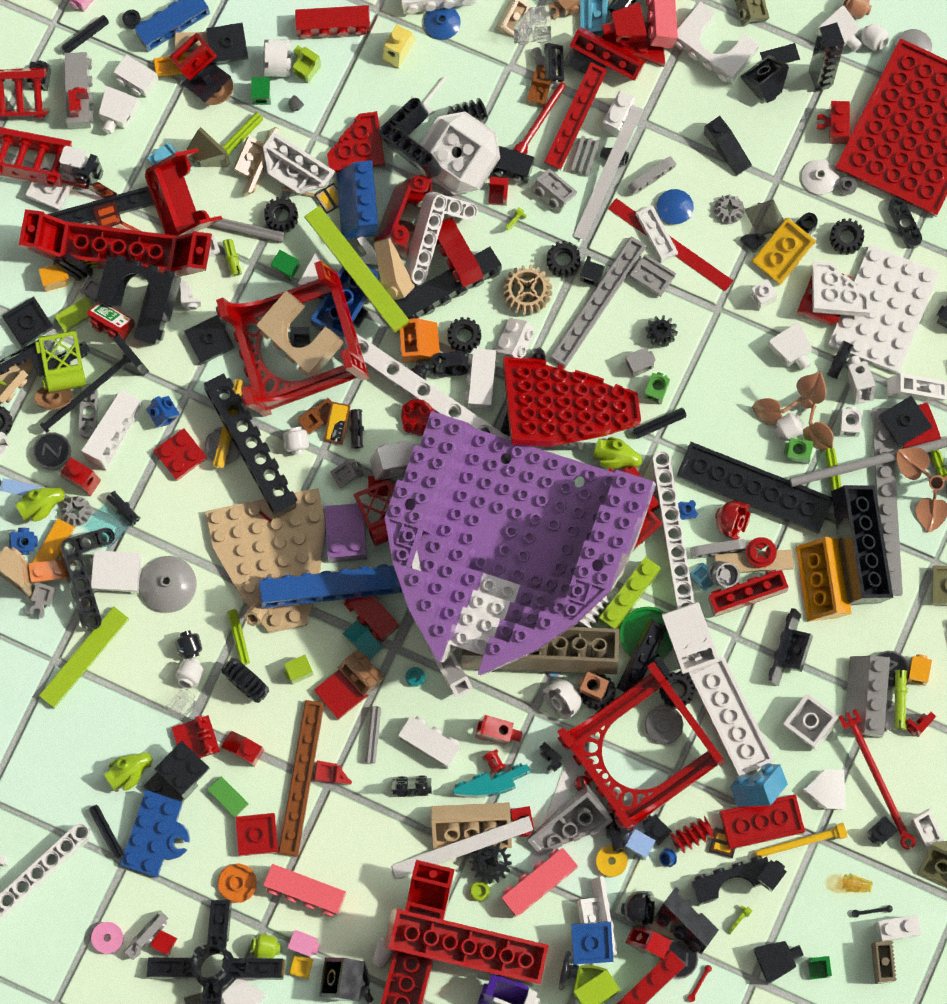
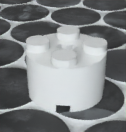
M264 39V76H289L291 69V41H287V39Z

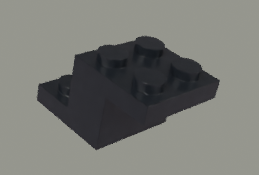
M181 741L154 768L156 773L143 787L146 790L184 802L199 786L197 784L198 780L210 767Z

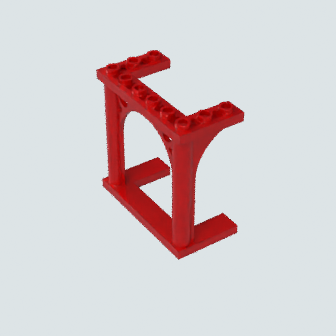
M321 260L314 263L318 275L317 280L287 291L302 304L330 293L333 295L348 349L340 352L344 365L317 374L315 377L312 376L299 381H287L276 377L266 367L262 358V335L259 333L261 329L259 328V331L255 334L248 331V325H257L259 322L257 318L261 320L284 292L248 303H231L223 297L216 300L218 316L234 326V338L240 346L239 355L245 363L244 373L250 380L249 386L241 388L243 395H241L242 402L245 406L265 417L271 415V410L340 384L357 378L362 381L369 379L339 275ZM250 337L256 339V343L254 345H252L253 341L250 339ZM262 372H265L266 377L264 379L263 375H261ZM273 379L275 382L273 389L266 392V383ZM280 384H284L285 388H279Z
M654 662L647 666L651 674L583 723L570 730L563 727L557 731L560 735L557 739L565 749H571L575 755L572 757L578 766L581 764L586 769L584 772L585 776L590 782L594 780L598 786L595 790L601 798L605 796L609 801L606 805L613 814L617 815L615 820L622 829L629 831L637 828V823L719 765L721 767L726 763ZM663 688L708 751L656 787L641 790L626 787L610 775L604 764L602 746L605 735L617 719L657 690ZM597 732H599L600 738L598 740L593 737H590L591 735L595 736ZM588 742H593L597 744L598 749L590 753L585 751L584 745ZM597 756L599 762L597 764H594L593 762L595 761L593 759H588V757ZM607 773L608 778L604 779L603 774ZM619 787L621 790L618 799L617 792H614V788ZM627 792L633 795V802L630 806L623 804V796ZM638 794H643V795L645 796V798L640 799L641 802L638 803V796H637V795H638Z

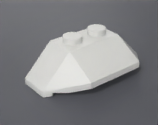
M275 132L272 133L263 146L268 175L297 194L324 188L335 174L334 170Z

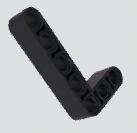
M412 98L381 126L379 135L394 152L427 177L434 178L441 173L442 167L432 153L408 136L429 115L428 110L420 99Z
M102 528L68 538L61 542L58 547L83 629L86 631H93L99 628L102 619L81 554L110 545L115 539V533L110 528ZM101 533H106L109 536L108 542L102 541ZM83 538L90 540V547H85L82 544ZM68 543L72 546V553L64 550V544ZM71 562L77 563L78 571L71 570ZM77 580L84 583L83 590L76 587L75 583ZM85 598L89 600V608H84L82 606V599ZM88 617L95 619L96 624L94 627L88 625Z

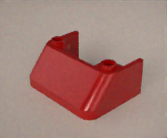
M198 148L176 152L147 168L145 171V180L166 235L179 236L193 233V231L207 228L223 219L222 215L210 218L205 210L196 211L184 178L190 173L191 169L188 158L199 152Z

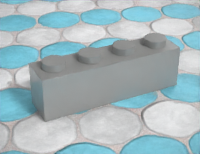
M87 52L64 53L67 126L69 130L91 128V122H94V112L91 110L94 98L93 93H90V87H93V77L90 76V70L93 69L92 58L88 57ZM75 87L87 89L89 99H81L82 110L79 111V117L72 118L69 111L68 90H73Z

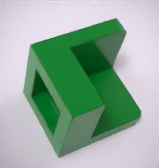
M251 77V100L253 105H271L269 77Z
M279 250L271 263V267L282 272L284 278L291 281L300 267V262L295 257Z
M829 956L814 957L807 960L810 980L830 978L832 976Z

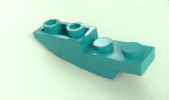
M522 763L513 766L511 768L512 771L508 773L504 771L497 773L492 780L488 773L484 775L482 772L473 776V780L470 782L462 781L457 783L455 788L452 789L454 796L464 798H484L500 795L516 789L514 781L530 774V769L527 764L522 765Z

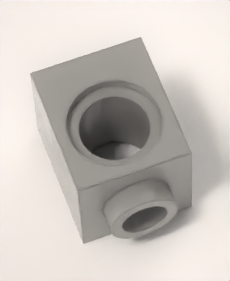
M647 347L625 356V363L633 378L653 369L654 362L656 361L652 351H648Z

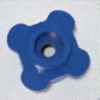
M694 500L685 503L680 501L678 503L681 520L695 519L698 516Z

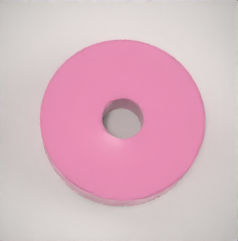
M103 922L94 928L91 941L94 948L100 953L113 954L121 948L124 942V935L121 928L115 923ZM109 934L111 940L106 942L104 937Z

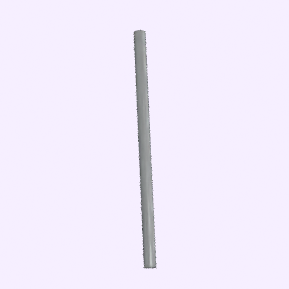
M947 437L908 448H921L926 452L946 448ZM898 450L789 478L791 487L892 462L897 460Z

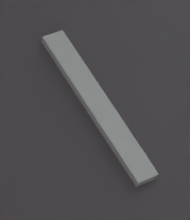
M632 236L629 238L551 354L550 359L564 366L566 369L647 248V245Z

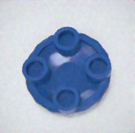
M670 189L659 197L657 212L665 224H681L692 216L694 210L693 201L685 191Z

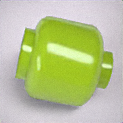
M259 933L256 938H252L250 953H253L255 958H274L275 955H279L281 944L277 943V938L274 935Z

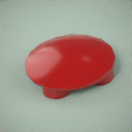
M412 399L405 403L401 411L404 431L418 436L423 435L431 411L435 412L432 406L421 399Z

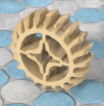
M522 265L520 271L515 267V274L509 272V278H504L506 284L502 285V289L505 290L502 292V296L506 297L504 299L505 303H510V309L516 307L515 313L522 310V315H525L526 311L533 315L534 309L539 313L540 307L545 309V302L549 303L551 301L549 296L553 294V291L550 290L553 285L549 283L550 277H545V271L539 273V267L532 270V265H529V269H525V266ZM522 278H532V279L529 280V281H525V280H523ZM515 283L520 290L516 298L512 293V287ZM538 283H540L543 288V292L540 297L537 295V292L535 291ZM524 288H531V292H524ZM526 299H530L533 302L526 303L523 301Z

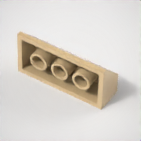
M510 802L431 806L433 850L511 823ZM511 838L500 842L501 849L504 847L512 848Z

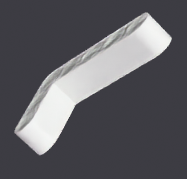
M429 192L424 196L405 262V268L414 284H423L427 278L444 214L473 220L478 213L476 205L433 192Z

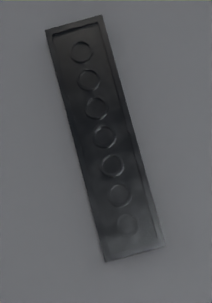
M691 441L676 475V478L734 501L743 502L754 509L818 534L832 503L831 496L803 485L791 487L790 480Z

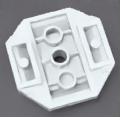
M467 112L438 116L420 144L432 153L442 167L441 173L432 178V180L454 195L480 190L500 159L497 132ZM457 148L462 150L459 158H456L454 155Z

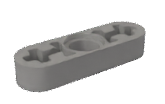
M671 156L665 158L633 180L628 185L629 190L633 195L638 194L673 170L677 163Z
M86 384L85 386H83L81 388V392L84 389H86L90 384ZM97 389L94 391V394H91V402H88L87 397L80 403L78 430L84 439H89L97 428L99 400ZM86 407L94 409V413L91 416L83 414ZM86 421H89V426L92 431H89V434L83 431V429L87 428Z
M745 539L694 546L690 548L691 558L699 559L712 557L717 554L743 552L746 550Z

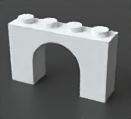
M700 2L677 29L678 39L674 45L688 52L692 59L703 63L707 70L714 71L722 81L732 84L756 55L759 44L744 34L737 44L726 53L715 54L706 50L701 43L700 37L714 20L715 12Z

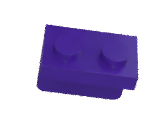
M492 974L489 983H484L477 1004H490L492 997L511 1004H524L529 987L521 982L508 980L504 976Z

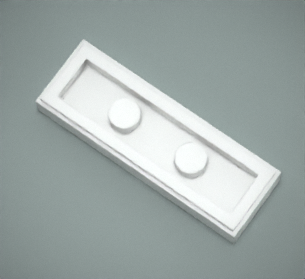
M653 205L636 212L635 215L659 260L663 262L678 255V251Z

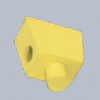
M396 24L383 46V61L399 68L416 40L413 32Z

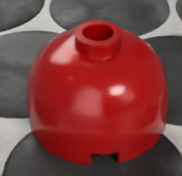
M729 501L716 511L715 518L720 533L730 539L738 540L740 538L738 536L740 531L744 533L749 524L751 512L748 511V508H750V505L740 501Z

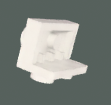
M509 317L496 345V353L509 357L523 358L534 337L535 328L527 321Z

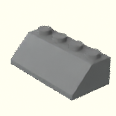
M850 656L845 713L849 712L853 719L856 717L853 714V709H857L862 720L857 723L862 736L881 738L884 736L890 657ZM850 727L844 729L843 734L853 735Z

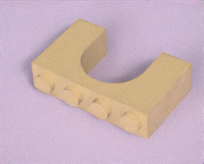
M285 291L256 326L261 329L259 333L267 340L270 338L274 341L272 345L280 352L283 350L287 353L285 357L293 364L296 362L300 365L298 369L306 376L310 374L315 377L344 344V341L332 330L324 327L309 345L302 348L293 347L288 339V329L292 321L305 306L292 294Z

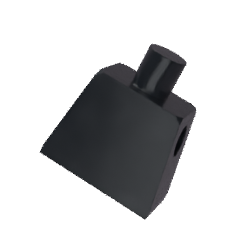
M786 941L757 946L753 949L767 985L795 969L794 959L804 956L800 945L789 948Z

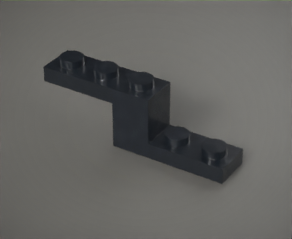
M85 341L79 344L82 359L88 355L87 352L90 349ZM35 342L1 359L0 375L8 372L9 368L14 365L20 366L24 364L26 359L29 358L39 377H45L41 353H37ZM67 350L57 355V357L62 360ZM70 353L64 362L70 365V361L77 357ZM54 357L50 358L47 362L48 370L56 368L60 361Z

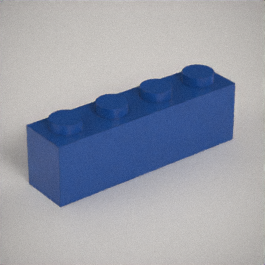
M204 0L174 1L168 5V8L154 13L147 21L144 20L138 23L137 27L134 28L136 35L146 50L150 52L174 37L175 32H182L210 14L209 7Z

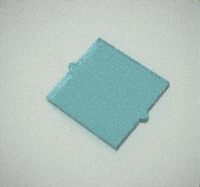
M107 503L97 513H94V517L85 525L90 532L102 528L112 529L115 533V539L107 546L108 548L118 539H121L122 535L131 526ZM101 533L102 541L108 542L109 536L106 533Z

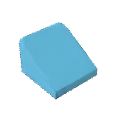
M702 562L690 573V578L703 591H707L713 584L707 576L708 566Z

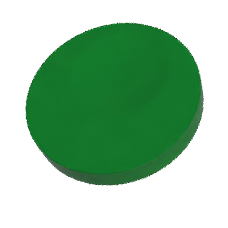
M649 606L640 607L626 616L620 629V641L624 651L630 657L649 618L665 625L662 614L665 613L663 610ZM667 630L655 655L659 654L662 659L673 649Z

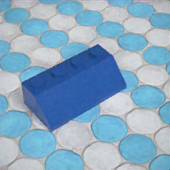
M372 160L353 162L336 174L341 233L346 239L379 236Z
M342 267L338 275L352 321L354 322L367 297ZM368 267L374 274V276L379 280V272ZM332 293L327 294L310 319L311 324L320 331L327 327L338 337L344 338L345 335Z

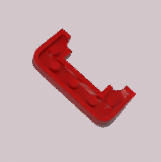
M415 175L395 185L379 226V236H375L374 242L391 238L402 259L406 260L409 252L407 248L409 231L399 221L401 214L408 204L418 207L419 203L423 201L424 196L429 192H433L432 178L424 175Z

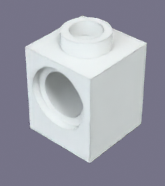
M768 279L751 288L750 296L759 310L776 302L778 295Z
M855 407L842 409L839 436L859 437L862 410H857ZM853 418L855 420V424H848L846 422V419Z

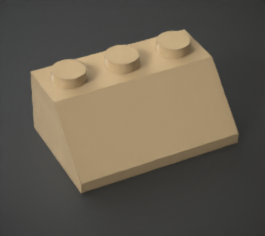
M5 546L0 552V576L31 599L33 589L29 579L28 562L14 547L9 549Z

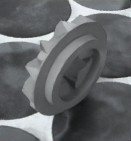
M731 194L722 195L716 201L714 208L716 217L726 224L738 222L743 217L745 210L743 201L738 196L735 197ZM729 203L731 204L732 208H735L732 210L730 215L728 213V210L724 209L728 206Z
M80 496L70 497L64 501L61 508L63 520L72 526L85 524L90 519L92 513L90 503ZM73 505H75L77 508H81L78 514L79 518L77 517V515H75V513H71V511H73Z

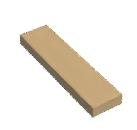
M792 549L777 550L774 562L766 568H757L750 564L746 553L715 555V561L733 563L739 569V573L794 569ZM765 551L758 552L756 558L761 555L766 557Z

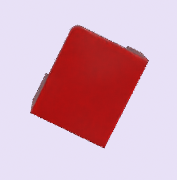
M490 177L488 203L507 206L509 178Z

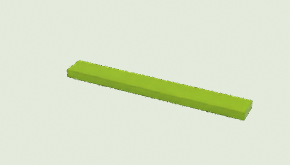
M320 205L304 216L306 221L392 331L396 333L410 323L407 316Z

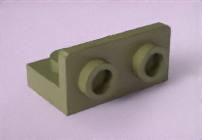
M734 0L742 26H746L750 22L767 21L770 18L765 0Z

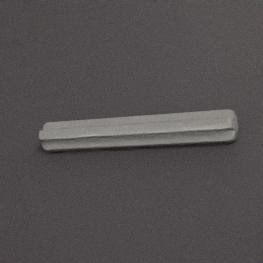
M225 218L212 224L215 228L279 243L283 242L285 236L280 231Z

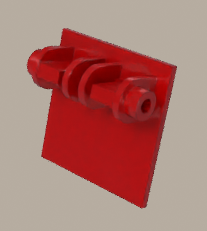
M200 715L195 717L194 720L171 727L176 744L178 745L183 741L199 758L220 752L209 715L203 717Z

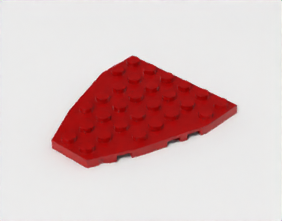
M503 358L510 440L513 445L551 447L604 437L639 426L641 423L638 393L633 390L625 389L618 384H615L613 387L604 383L605 379L579 370H575V372L566 371L563 369L564 366L559 364L557 368L546 365L547 361L542 359Z

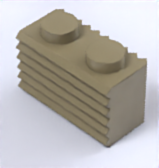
M880 941L871 944L875 984L893 983L897 980L895 977L897 975L895 973L896 966L894 965L896 962H894L895 958L893 957L895 954L892 949L894 942Z

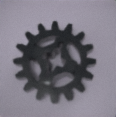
M500 842L496 846L493 844L477 850V853H471L475 858L469 861V863L474 864V867L470 870H476L477 873L474 877L481 876V882L488 879L489 884H491L492 880L495 879L499 883V877L501 876L505 879L506 875L504 872L511 871L507 867L512 864L507 859L511 854H505L507 847L501 849ZM493 849L489 855L481 854L484 850ZM499 852L503 856L504 864L499 861ZM495 854L494 862L496 866L492 865L487 871L488 863L486 859H490ZM478 861L483 864V872L478 867ZM497 869L501 871L496 875L489 876L492 870Z

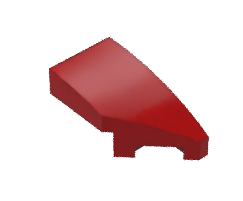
M316 761L313 781L352 785V781L346 776L340 765Z

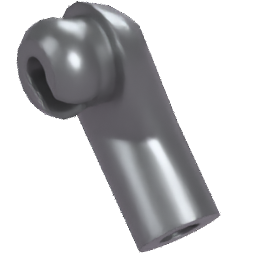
M540 47L533 48L531 52L536 65L545 68V56L542 55Z

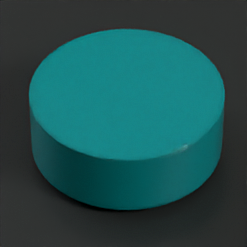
M418 667L410 668L406 672V682L412 687L421 686L425 681L423 670Z

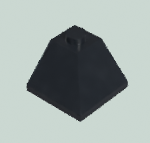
M768 55L740 77L758 99L769 103L782 93L789 66L777 58Z

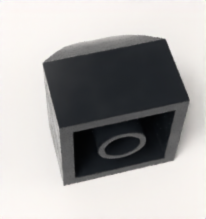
M325 957L319 992L320 998L359 1002L363 996L367 1004L374 1000L370 993V979L365 961Z

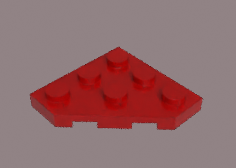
M377 111L358 114L352 125L345 130L336 145L327 153L329 168L334 170L335 173L342 171L353 162L372 160L373 167L385 166Z

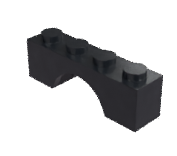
M759 855L751 858L749 863L737 862L731 865V869L725 870L723 867L714 870L713 875L706 877L705 874L694 877L695 880L691 882L698 905L718 900L720 887L724 882L732 878L745 879L754 887L761 886L755 880L769 863L768 858H762Z

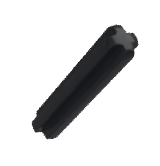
M101 15L61 46L62 50L65 53H70L109 24L107 17Z
M681 407L634 428L633 434L636 439H639L686 418V412Z
M97 804L91 806L89 812L111 854L115 859L121 857L124 853L100 807Z

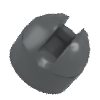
M295 95L288 101V106L292 111H299L304 106L303 102Z

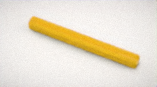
M235 379L233 390L235 394L239 393L241 396L243 395L241 388L245 387V381ZM232 409L228 413L234 416L238 414V411ZM224 425L213 466L220 469L224 468L231 442V437Z

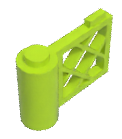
M76 330L38 337L39 341H36L35 344L37 353H41L45 372V378L42 379L44 390H48V393L85 386L86 379ZM73 335L74 343L70 349L61 344L65 337ZM53 340L57 344L49 352L44 348L43 341ZM59 345L67 350L62 360L54 355ZM72 353L77 357L78 364L69 365L64 361ZM51 356L60 361L56 368L48 370L47 362Z

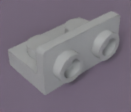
M550 168L536 179L531 189L537 197L557 213H560L564 205L573 199L578 192Z

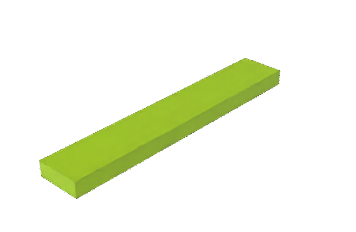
M113 606L103 618L100 627L93 630L39 696L55 709L127 623L129 618Z

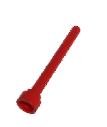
M559 83L522 142L516 143L512 150L524 154L528 153L527 149L530 141L564 91L565 83Z

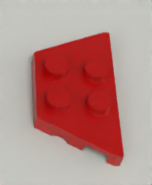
M644 21L647 39L644 43H616L614 34L601 37L644 61L665 67L664 47L650 45V38H648L649 22Z

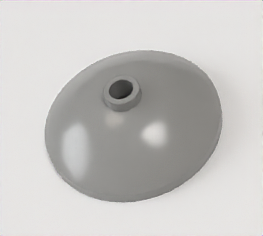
M162 556L152 560L143 569L139 579V590L145 603L152 609L163 613H172L185 608L192 601L197 589V579L192 567L183 559L175 556ZM164 579H170L169 584H163Z

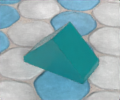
M357 620L342 633L357 650L359 649L363 655H367L369 661L383 649L369 630Z

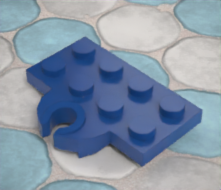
M145 790L120 865L159 877L164 859L172 860L185 854L188 849H178L174 844L175 839L178 837L182 838L185 842H190L189 830L184 824L178 822L184 802Z

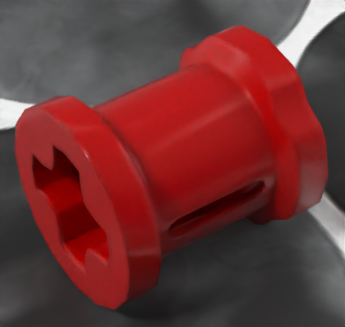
M497 749L482 757L490 767L491 775L507 767L498 756Z

